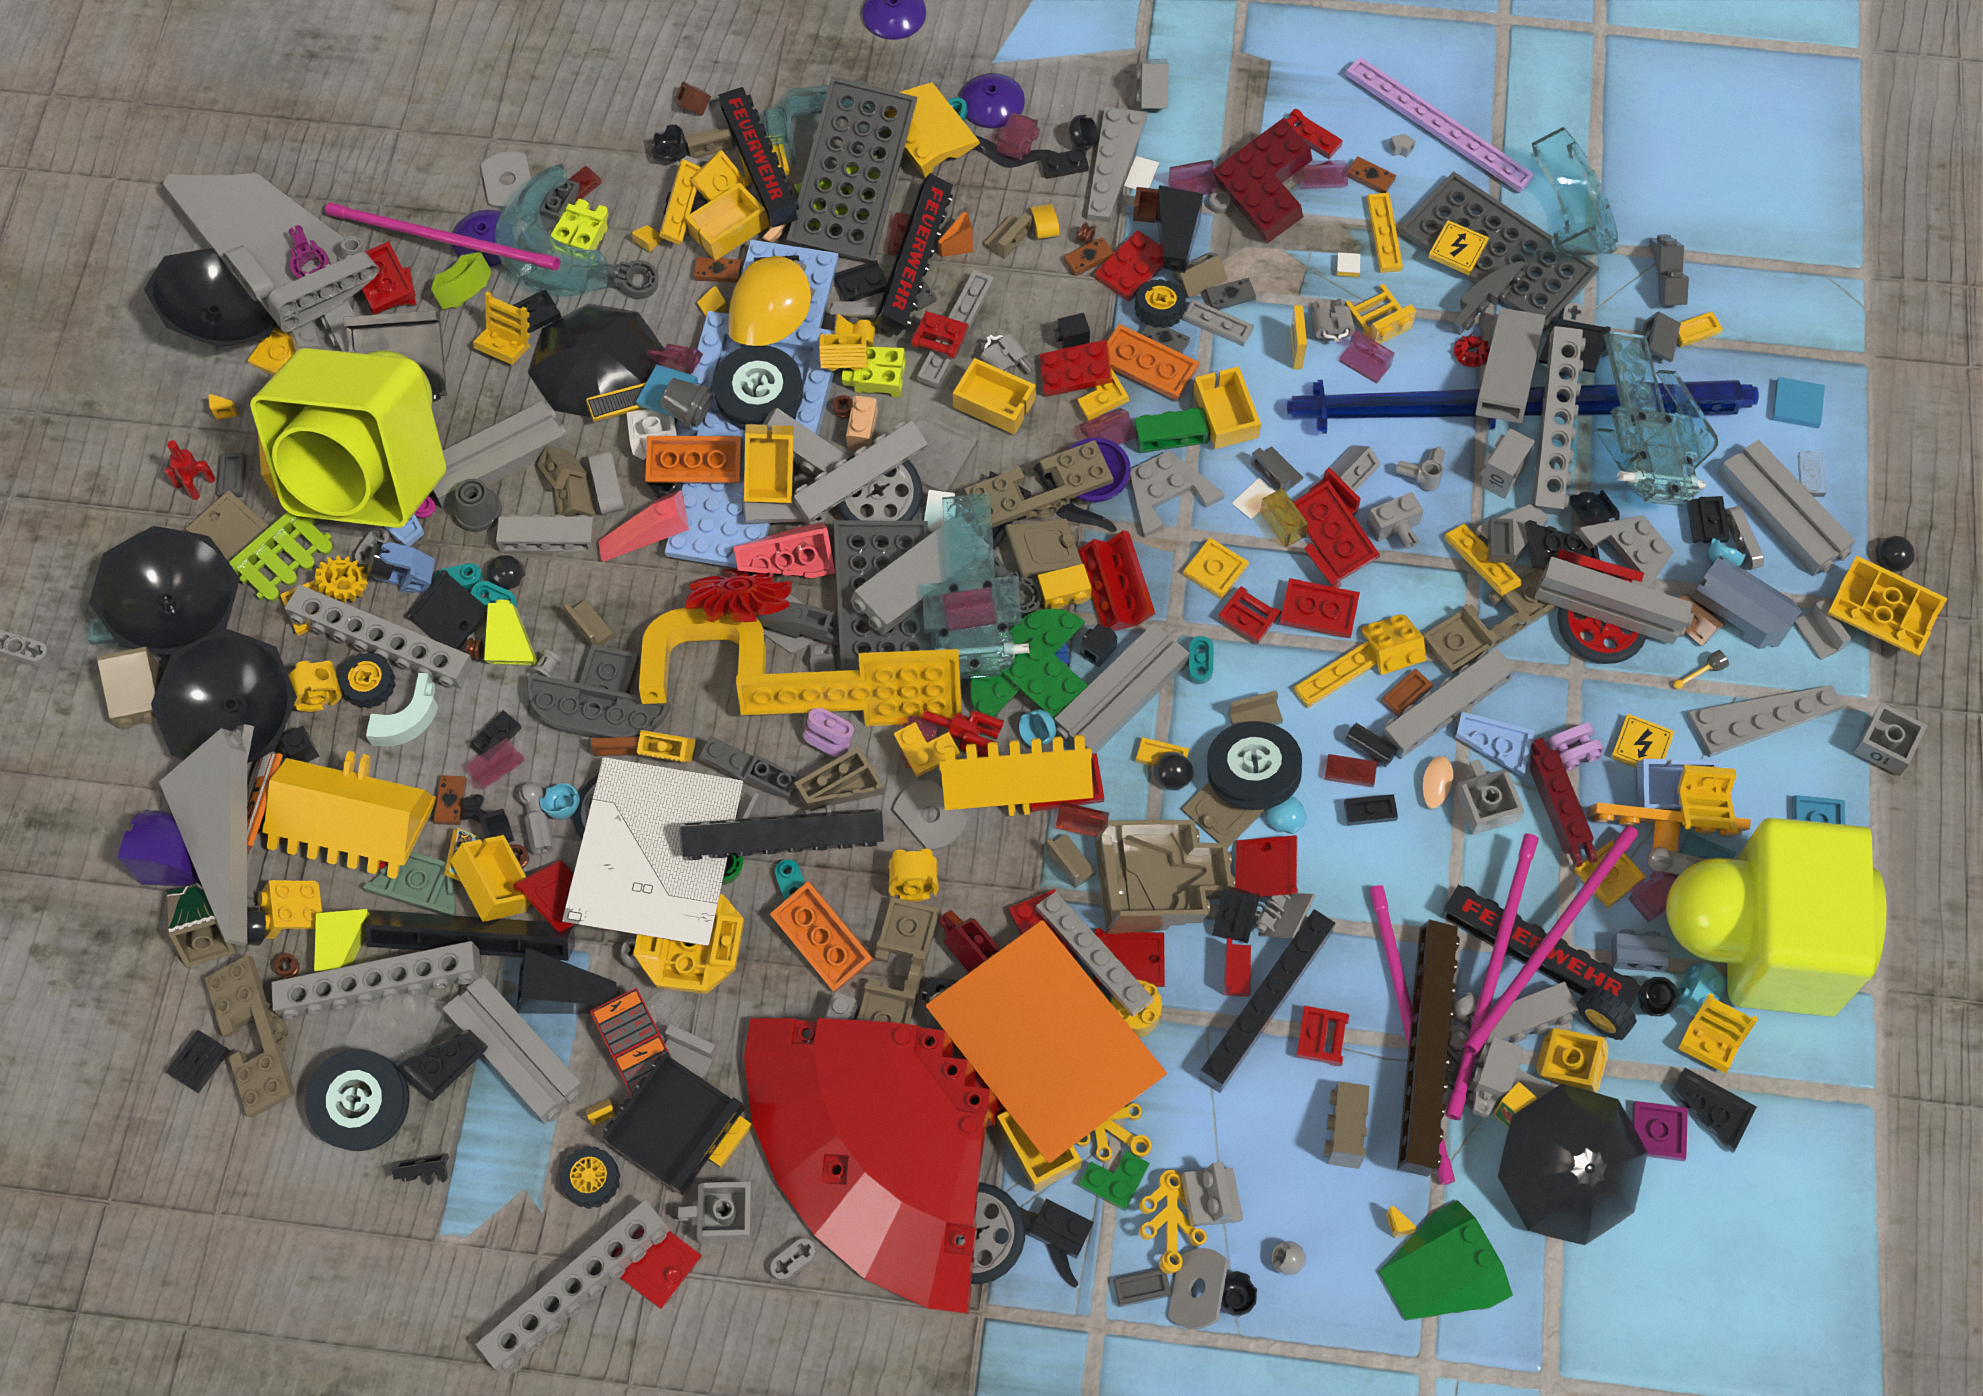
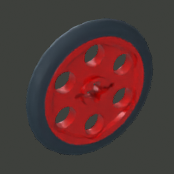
M1561 607L1558 608V626L1564 641L1575 653L1589 661L1612 664L1628 660L1637 654L1647 638L1646 635L1634 631L1629 635L1621 632L1620 627L1606 622V625L1600 632L1602 626L1600 620L1585 616L1584 620H1578L1574 617L1573 611ZM1580 633H1590L1593 638L1592 641H1584ZM1604 640H1613L1616 648H1607L1604 645Z

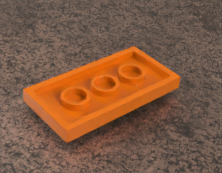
M1118 324L1107 341L1112 370L1178 401L1199 367L1198 361L1121 324Z

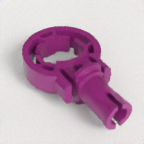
M294 226L297 234L292 227L289 229V235L297 251L296 254L293 248L290 249L292 255L290 269L296 279L304 277V274H311L323 269L327 264L331 265L326 252L318 247L314 240H310V246L302 226ZM319 259L321 264L316 269L309 272L302 271V266L308 261Z

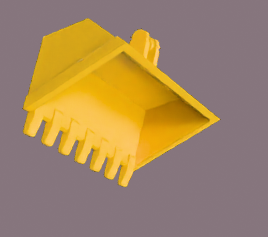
M1084 735L1074 736V750H1064L1063 738L1061 736L1053 737V751L1042 752L1040 738L1031 739L1032 753L1020 754L1019 741L1012 740L1009 742L1010 755L999 756L998 743L989 742V757L978 758L976 744H967L966 759H955L954 746H945V760L939 761L945 810L1008 805L1009 816H1015V804H1022L1024 815H1029V803L1093 798L1092 748L1085 749Z
M353 751L347 752L343 771L286 758L269 780L266 816L262 833L268 834L267 848L270 850L278 848L280 837L287 838V853L292 855L298 853L300 842L308 843L307 858L313 860L317 859L320 846L328 848L327 862L330 864L338 862L340 851L347 852V867L351 869L358 867L360 856L368 857L367 872L373 874L378 872L380 860L389 862L387 876L395 879L398 877L400 865L404 866L437 802V797L432 796L424 789L369 777L371 760L370 756L363 754L360 759L358 773L354 772L356 752Z

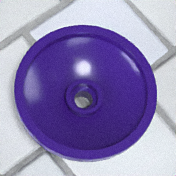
M866 0L863 5L862 16L865 26L871 33L883 39L898 40L915 34L923 26L926 19V7L923 0Z
M987 73L974 77L966 83L960 94V98L967 104L968 112L966 118L971 123L983 128H1001L1013 123L1021 115L1025 105L1024 92L1021 86L1009 76L998 73Z
M479 210L470 213L461 219L453 230L455 234L517 248L519 242V233L514 221L508 215L496 210ZM452 245L458 258L461 255L481 252ZM481 252L489 267L501 264L508 259Z
M1083 439L1072 445L1069 449L1095 440L1114 480L1112 484L1079 495L1076 498L1087 502H1103L1114 498L1123 491L1130 478V461L1126 452L1118 444L1108 439Z

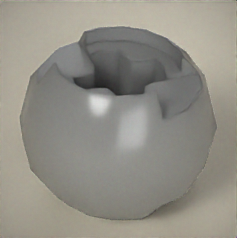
M632 937L622 944L620 957L622 962L628 967L639 969L642 967L634 957V954H632L637 937Z
M1467 992V996L1459 1000L1455 998L1451 1002V1007L1454 1008L1453 1017L1459 1023L1468 1024L1467 1021L1474 1017L1479 997L1474 993Z
M1284 1241L1274 1248L1271 1260L1274 1268L1280 1273L1294 1275L1303 1268L1306 1256L1303 1248L1297 1243Z

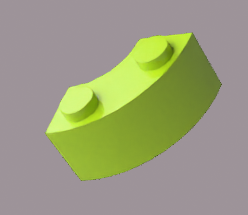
M481 252L461 255L451 268L442 273L435 274L431 290L442 309L458 308L463 302L487 286L492 271Z

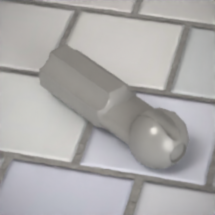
M527 782L520 788L519 798L526 805L527 815L524 819L531 852H533V855H542L554 849L547 815L545 812H542L539 798H543V790L537 783Z
M1663 847L1654 848L1647 856V862L1651 869L1656 872H1667L1675 875H1680L1687 867L1705 860L1669 851Z

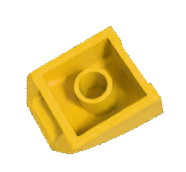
M1552 1028L1542 1042L1535 1067L1538 1076L1559 1084L1597 1092L1600 1089L1606 1061L1608 1060L1607 1041L1605 1037Z

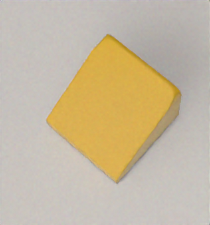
M648 225L631 233L633 242L648 252H651L664 239L659 237V232Z
M716 286L711 288L697 301L705 317H707L708 311L719 313L728 311L726 301Z
M212 394L208 395L209 408L216 420L239 416L233 401Z
M606 1099L586 1109L587 1117L592 1126L611 1119L616 1115L610 1099Z
M1395 1206L1389 1207L1386 1216L1393 1237L1398 1238L1413 1234L1416 1226Z

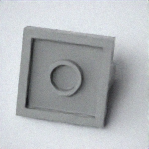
M1223 1162L1212 1163L1205 1170L1189 1171L1181 1174L1191 1227L1238 1223L1243 1220L1233 1168H1224Z

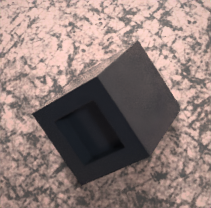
M504 809L479 815L485 839L504 835L508 843L515 841Z

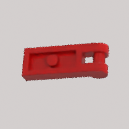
M1293 109L1289 114V118L1286 119L1311 149L1327 159H1330L1342 146V139L1303 116L1302 112L1298 109Z

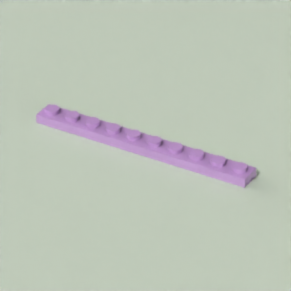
M1359 57L1347 69V77L1517 192L1521 193L1533 180L1534 173L1363 58Z

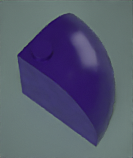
M145 810L144 813H138L131 820L132 824H134L132 830L125 832L120 846L118 859L142 885L186 887L200 883L173 814L157 810Z

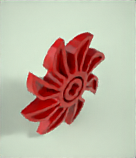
M723 569V576H709L690 583V589L694 591L685 600L686 609L703 608L705 619L713 623L726 614H730V619L736 622H756V615L772 614L789 607V601L784 599L792 592V581L774 582L773 573L758 572L753 576H748L747 571Z

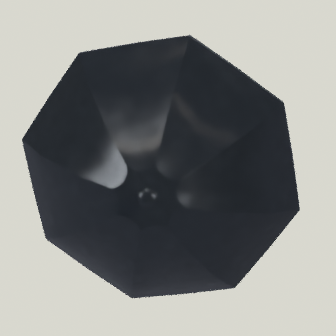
M213 248L164 256L144 288L147 297L166 328L217 348L269 338L277 324L259 300L254 301Z
M586 304L542 328L528 374L554 411L591 417L586 403L587 398L646 383L655 366L661 365L665 349L639 312Z
M152 526L103 553L89 604L119 646L131 649L147 647L149 652L172 655L174 651L194 641L227 628L240 577L210 536Z
M223 628L172 653L151 706L170 754L182 760H185L221 728L233 732L234 729H237V726L243 724L254 726L248 764L275 751L297 696L276 646Z
M1560 1084L1512 1115L1498 1178L1528 1231L1586 1245L1634 1213L1648 1152L1618 1099Z

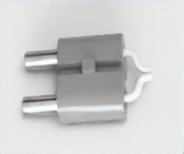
M1343 299L1335 301L1334 311H1329L1328 307L1322 308L1320 301L1313 302L1314 311L1311 313V318L1318 339H1334L1335 342H1339L1341 338L1354 334L1355 327L1349 307L1344 306Z
M1011 333L1005 337L1002 335L996 337L990 335L986 338L988 342L984 346L985 351L980 355L985 363L1005 372L1020 364L1027 374L1033 372L1034 368L1026 360L1028 353ZM991 339H1000L997 344L994 343L992 346L987 348L991 343Z

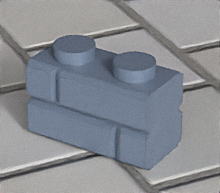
M1629 929L1619 931L1612 939V967L1617 969L1664 972L1669 966V937L1661 936L1656 931L1646 932L1645 935L1635 934V931Z

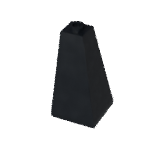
M1159 185L1156 217L1164 269H1169L1173 272H1186L1201 221L1202 193Z
M525 949L520 964L516 1012L520 1014H591V1010L619 997L620 991H616L617 982L532 949Z

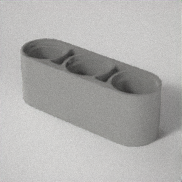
M607 450L588 455L602 515L625 510L612 451Z

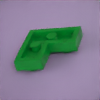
M1126 1151L1115 1173H1112L1091 1161L1079 1183V1187L1126 1211L1150 1163Z

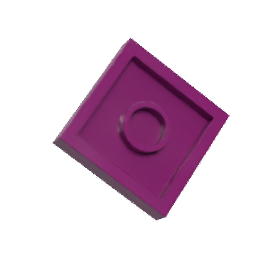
M1634 1101L1632 1124L1648 1152L1647 1157L1685 1161L1687 1155L1688 1108Z

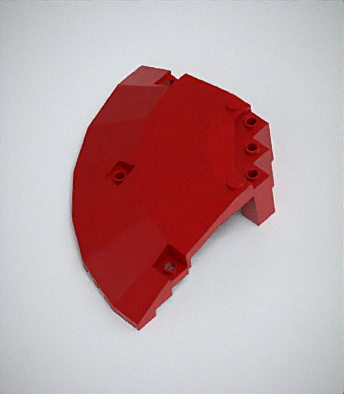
M750 1018L744 1061L752 1124L776 1183L811 1232L865 1280L927 1309L969 1315L972 1293L971 1281L975 1260L973 1256L977 1234L975 1218L986 1127H995L998 1100L991 1089L974 1087L976 1071L968 1059L952 1058L954 1043L945 1030L881 1021L818 1018L817 1022L796 1020V1018ZM807 1029L811 1030V1035L808 1038H804L803 1032ZM835 1166H841L842 1168L841 1173L838 1175L833 1174ZM958 1236L965 1237L963 1245L956 1244Z

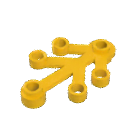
M1132 1103L1128 1107H1123L1095 1129L1098 1146L1096 1157L1100 1162H1108L1112 1157V1150L1108 1146L1105 1129L1130 1146L1131 1153L1137 1157L1144 1158L1149 1155L1152 1144L1147 1136H1134L1112 1121L1125 1118L1131 1121L1139 1120L1142 1115L1140 1105ZM1135 1108L1139 1111V1114L1132 1116L1129 1110ZM1090 1134L1086 1135L1088 1138L1086 1142L1079 1141L1076 1145L1079 1147L1088 1146L1091 1138ZM1143 1144L1146 1149L1143 1152H1139L1136 1150V1146ZM1107 1150L1109 1156L1103 1158L1099 1155V1152Z
M1167 1170L1159 1178V1188L1139 1202V1209L1144 1214L1153 1212L1157 1208V1203L1165 1196L1166 1207L1150 1222L1144 1223L1139 1228V1235L1144 1240H1150L1156 1236L1157 1230L1166 1222V1253L1160 1256L1159 1267L1164 1273L1173 1274L1183 1264L1182 1257L1178 1253V1226L1188 1236L1190 1244L1195 1247L1204 1244L1207 1240V1235L1204 1230L1191 1227L1190 1221L1177 1207L1178 1199L1187 1208L1181 1174L1175 1170ZM1170 1179L1175 1182L1176 1186L1170 1184ZM1145 1201L1151 1204V1209L1145 1206ZM1145 1227L1151 1230V1235L1146 1234ZM1195 1234L1200 1236V1242L1195 1239ZM1170 1257L1174 1258L1176 1265L1170 1262Z

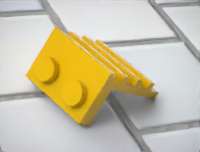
M1384 283L1379 287L1383 293L1355 307L1350 300L1345 302V305L1350 308L1352 317L1354 316L1357 320V325L1362 327L1364 335L1368 336L1372 341L1373 347L1411 329L1416 314L1412 304L1402 308ZM1387 299L1390 301V303L1362 317L1359 314ZM1396 310V312L1374 322L1370 327L1366 324L1390 311Z
M487 291L485 293L486 329L473 341L474 349L513 365L530 348V344L527 343V339L530 337V333H527V329L530 327V323L527 322L529 312H527L525 307L520 309L496 299Z
M1684 765L1676 791L1679 794L1678 802L1681 804L1680 813L1683 815L1682 824L1685 825V829H1690L1691 826L1731 829V833H1737L1738 828L1731 798V791L1737 776L1735 769Z
M1709 993L1699 1010L1695 1013L1692 1021L1688 1024L1678 1049L1726 1074L1730 1069L1738 1048L1756 1024L1758 1017L1753 1015L1751 1018L1713 998L1714 995Z

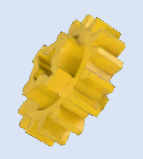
M337 555L334 561L328 557L326 563L320 562L319 569L316 568L314 585L318 586L317 592H325L324 595L336 600L341 599L345 604L347 599L355 602L356 596L362 597L363 591L367 588L368 575L364 573L365 567H357V560L349 562L348 556L345 560H341L340 556Z

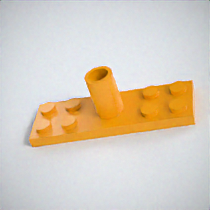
M1598 802L1588 806L1587 817H1594L1595 822L1609 823V821L1619 820V824L1634 826V824H1639L1640 822L1654 824L1652 850L1657 847H1663L1669 851L1678 852L1680 827H1685L1682 824L1683 815H1681L1680 811ZM1736 818L1737 833H1731V829L1698 826H1691V828H1695V833L1710 834V832L1720 831L1721 836L1735 837V835H1741L1743 831L1750 829L1751 819Z

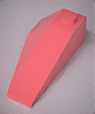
M678 490L658 498L598 541L601 560L605 562L689 530L682 491Z
M823 522L797 527L733 546L737 569L740 571L768 572L787 576H804L806 578H816L835 573L828 530Z

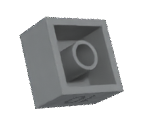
M1511 428L1505 436L1501 434L1495 444L1494 452L1490 451L1484 461L1485 466L1480 473V476L1483 477L1480 486L1505 499L1527 465L1535 441Z
M1881 702L1873 713L1854 754L1900 776L1909 765L1928 725Z

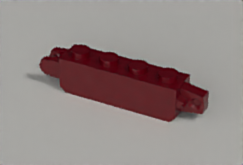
M1543 737L1533 740V743H1531L1533 754L1530 756L1532 760L1530 772L1562 851L1570 855L1575 867L1583 866V860L1579 850L1583 849L1590 863L1597 862V854L1592 844L1594 840L1593 834L1558 750H1548Z
M950 910L944 913L939 920L947 936L944 940L945 945L969 973L1001 950L976 919L969 918L963 921Z

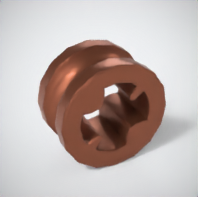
M1085 222L1079 231L1078 242L1085 241L1086 245L1091 243L1095 235L1096 226L1092 225L1089 227L1088 223Z
M840 395L833 400V412L838 418L845 419L850 417L852 399L849 396ZM842 404V406H844V404H847V409H844L843 407V409L841 410L839 409V405Z
M469 638L466 645V653L470 655L471 659L475 657L476 660H481L484 649L483 640L478 639L474 641V638Z
M518 844L510 846L514 854L518 852L521 855V860L518 862L523 869L529 863L527 850L524 846Z
M281 954L274 961V969L282 978H292L299 972V962L292 954ZM286 961L290 963L291 968L289 970H286L282 965Z

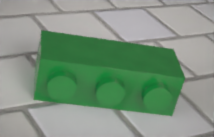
M1188 408L1185 411L1178 412L1167 411L1158 415L1146 414L1135 418L1134 433L1139 453L1207 444L1209 431L1204 408Z

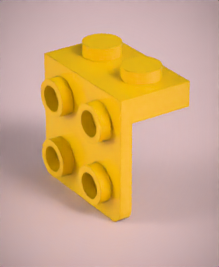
M1394 615L1389 619L1372 622L1361 628L1364 637L1376 650L1377 667L1381 675L1426 661L1424 636L1406 615Z
M269 880L258 894V905L262 907V911L265 912L266 916L265 939H275L282 929H316V913H322L318 882Z

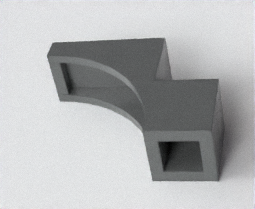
M1667 234L1657 235V238H1650L1649 248L1654 254L1658 271L1659 302L1663 305H1687L1689 277L1683 274L1684 245Z

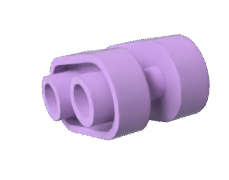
M814 708L809 712L803 738L807 743L827 754L840 757L848 752L854 727L850 722L826 709Z
M1584 723L1558 733L1546 741L1549 749L1559 751L1566 771L1575 769L1584 761L1590 763L1598 760L1604 751L1599 740H1590V737L1595 734L1590 723ZM1578 743H1581V744H1582V745L1577 746V747L1572 748V749H1569V748H1568V747L1573 746V745H1576V744H1578Z

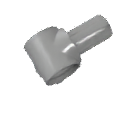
M1441 447L1433 448L1429 459L1422 462L1421 466L1399 461L1396 472L1417 478L1416 482L1424 490H1435L1439 486L1444 470L1442 461L1445 451L1441 450Z

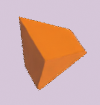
M963 212L938 241V255L944 257L973 252L972 224L968 213Z

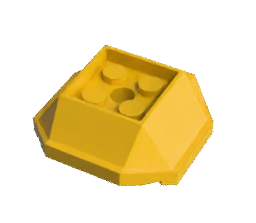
M719 894L708 946L695 944L688 947L685 946L686 942L637 934L634 957L656 988L708 994L736 970L744 918L724 894Z

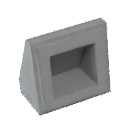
M819 644L810 646L811 672L835 671L834 645Z

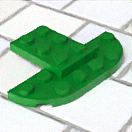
M1061 609L1038 610L1022 618L995 646L1011 643H1029V653L1015 654L1014 656H988L980 661L979 670L974 672L971 682V699L974 710L995 717L1021 691L1036 706L1048 712L1055 719L1088 687L1080 677L1055 655L1082 628L1086 621L1074 613Z

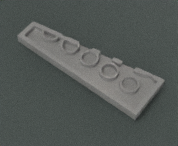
M1105 107L1087 220L1110 222L1118 195L1124 184L1126 173H1128L1131 159L1134 156L1138 140L1147 121V112Z
M1830 685L1693 710L1688 713L1687 717L1705 751L1711 757L1839 711L1843 708V704L1833 686Z

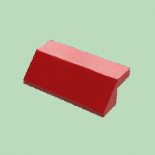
M1122 530L1107 542L1093 539L1078 550L1092 588L1091 596L1100 625L1117 631L1138 626L1156 614L1128 531Z

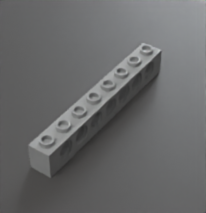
M1555 326L1550 334L1532 498L1533 507L1541 509L1546 514L1560 515L1564 508L1567 509L1569 502L1566 486L1570 485L1571 472H1568V465L1572 463L1574 450L1570 449L1571 441H1574L1576 436L1573 418H1577L1579 406L1575 404L1576 396H1579L1581 382H1577L1578 374H1581L1583 369V360H1580V352H1584L1586 339L1582 338L1583 330ZM1561 351L1570 352L1572 357H1564ZM1559 373H1566L1569 376V380H1563ZM1557 395L1565 396L1567 402H1560L1557 399ZM1554 417L1562 418L1565 424H1557ZM1552 439L1559 440L1562 443V447L1554 446ZM1554 461L1558 463L1560 469L1555 470L1551 468L1549 462ZM1547 484L1555 485L1557 492L1549 491Z
M298 585L285 607L289 619L297 625L307 624L316 633H327L336 641L351 643L362 652L368 650L374 654L376 653L381 658H385L386 661L388 659L394 661L403 669L408 670L411 668L416 670L417 673H428L430 677L437 679L446 687L454 686L460 689L474 665L470 655L302 585ZM314 610H319L316 614H310ZM334 619H340L336 623H331ZM362 627L359 631L352 632L355 628ZM383 636L380 640L373 641L376 637ZM398 645H404L403 648L395 650ZM419 654H426L423 658H416ZM440 663H447L444 667H437Z
M470 941L272 982L273 1011L284 1020H294L300 1015H318L323 1013L324 1010H343L348 1008L349 1005L371 1004L373 1000H392L398 998V995L408 993L416 995L422 993L423 990L432 988L445 989L449 985L457 983L470 984L474 980L482 978L480 952L476 945ZM452 964H456L453 970L448 971V968ZM427 969H431L428 975L423 976V973ZM406 974L403 980L398 981L401 975ZM381 979L378 985L373 986L376 980ZM353 984H356V986H355V988H354L353 990L348 991V989L350 988V986H352ZM331 989L330 993L323 997L324 993ZM306 994L305 998L298 1002L299 998Z
M645 1199L475 1345L491 1366L501 1375L504 1372L513 1370L518 1365L520 1358L526 1353L530 1354L539 1347L541 1340L547 1335L550 1336L556 1333L561 1328L562 1322L568 1317L577 1315L582 1310L583 1304L590 1298L594 1299L603 1292L605 1285L611 1280L615 1281L624 1274L625 1268L632 1262L636 1263L645 1256L646 1250L653 1244L657 1245L662 1242L670 1228ZM644 1229V1234L641 1238L633 1239L637 1230ZM623 1247V1252L620 1256H612L616 1248ZM597 1265H602L601 1272L598 1275L592 1276L593 1268ZM576 1283H581L580 1290L577 1293L571 1294L572 1286ZM555 1301H559L558 1309L554 1312H549L550 1305ZM534 1319H538L537 1327L529 1331V1323ZM516 1337L517 1341L515 1346L511 1349H507L508 1341L511 1338Z

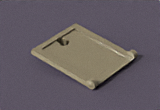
M228 490L194 520L186 530L210 536L229 562L266 531L270 525L268 526Z
M1066 519L1009 524L1005 526V531L1022 578L1082 564L1075 545V538L1070 531Z
M1209 782L1182 808L1185 814L1218 843H1227V849L1266 810H1246L1232 806L1223 801L1213 791Z

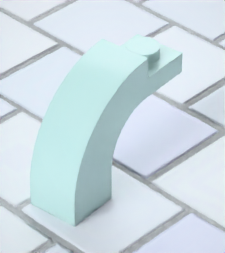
M418 673L413 699L404 710L392 715H370L366 737L372 746L389 747L401 745L418 737L428 728L438 709L434 699L435 683L432 682L428 673Z

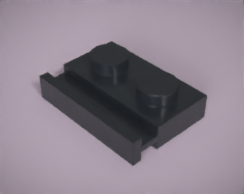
M877 260L835 273V279L839 284L845 301L854 302L882 293L887 285Z
M546 289L513 304V306L520 309L525 307L527 312H529L527 322L530 323V327L527 329V333H531L562 318L560 311Z
M1603 490L1600 491V494L1596 495L1593 492H1581L1578 495L1570 496V505L1586 526L1606 523L1611 518H1614L1616 521L1620 519L1619 510Z
M1723 496L1699 497L1698 499L1688 497L1686 502L1693 543L1698 541L1711 543L1713 538L1720 540V542H1728L1730 537Z
M1224 885L1212 935L1232 938L1235 941L1241 940L1248 944L1260 894H1253L1243 889Z
M197 1030L166 1073L196 1093H199L230 1050L200 1030Z
M1046 1198L1029 1235L1077 1259L1094 1222Z

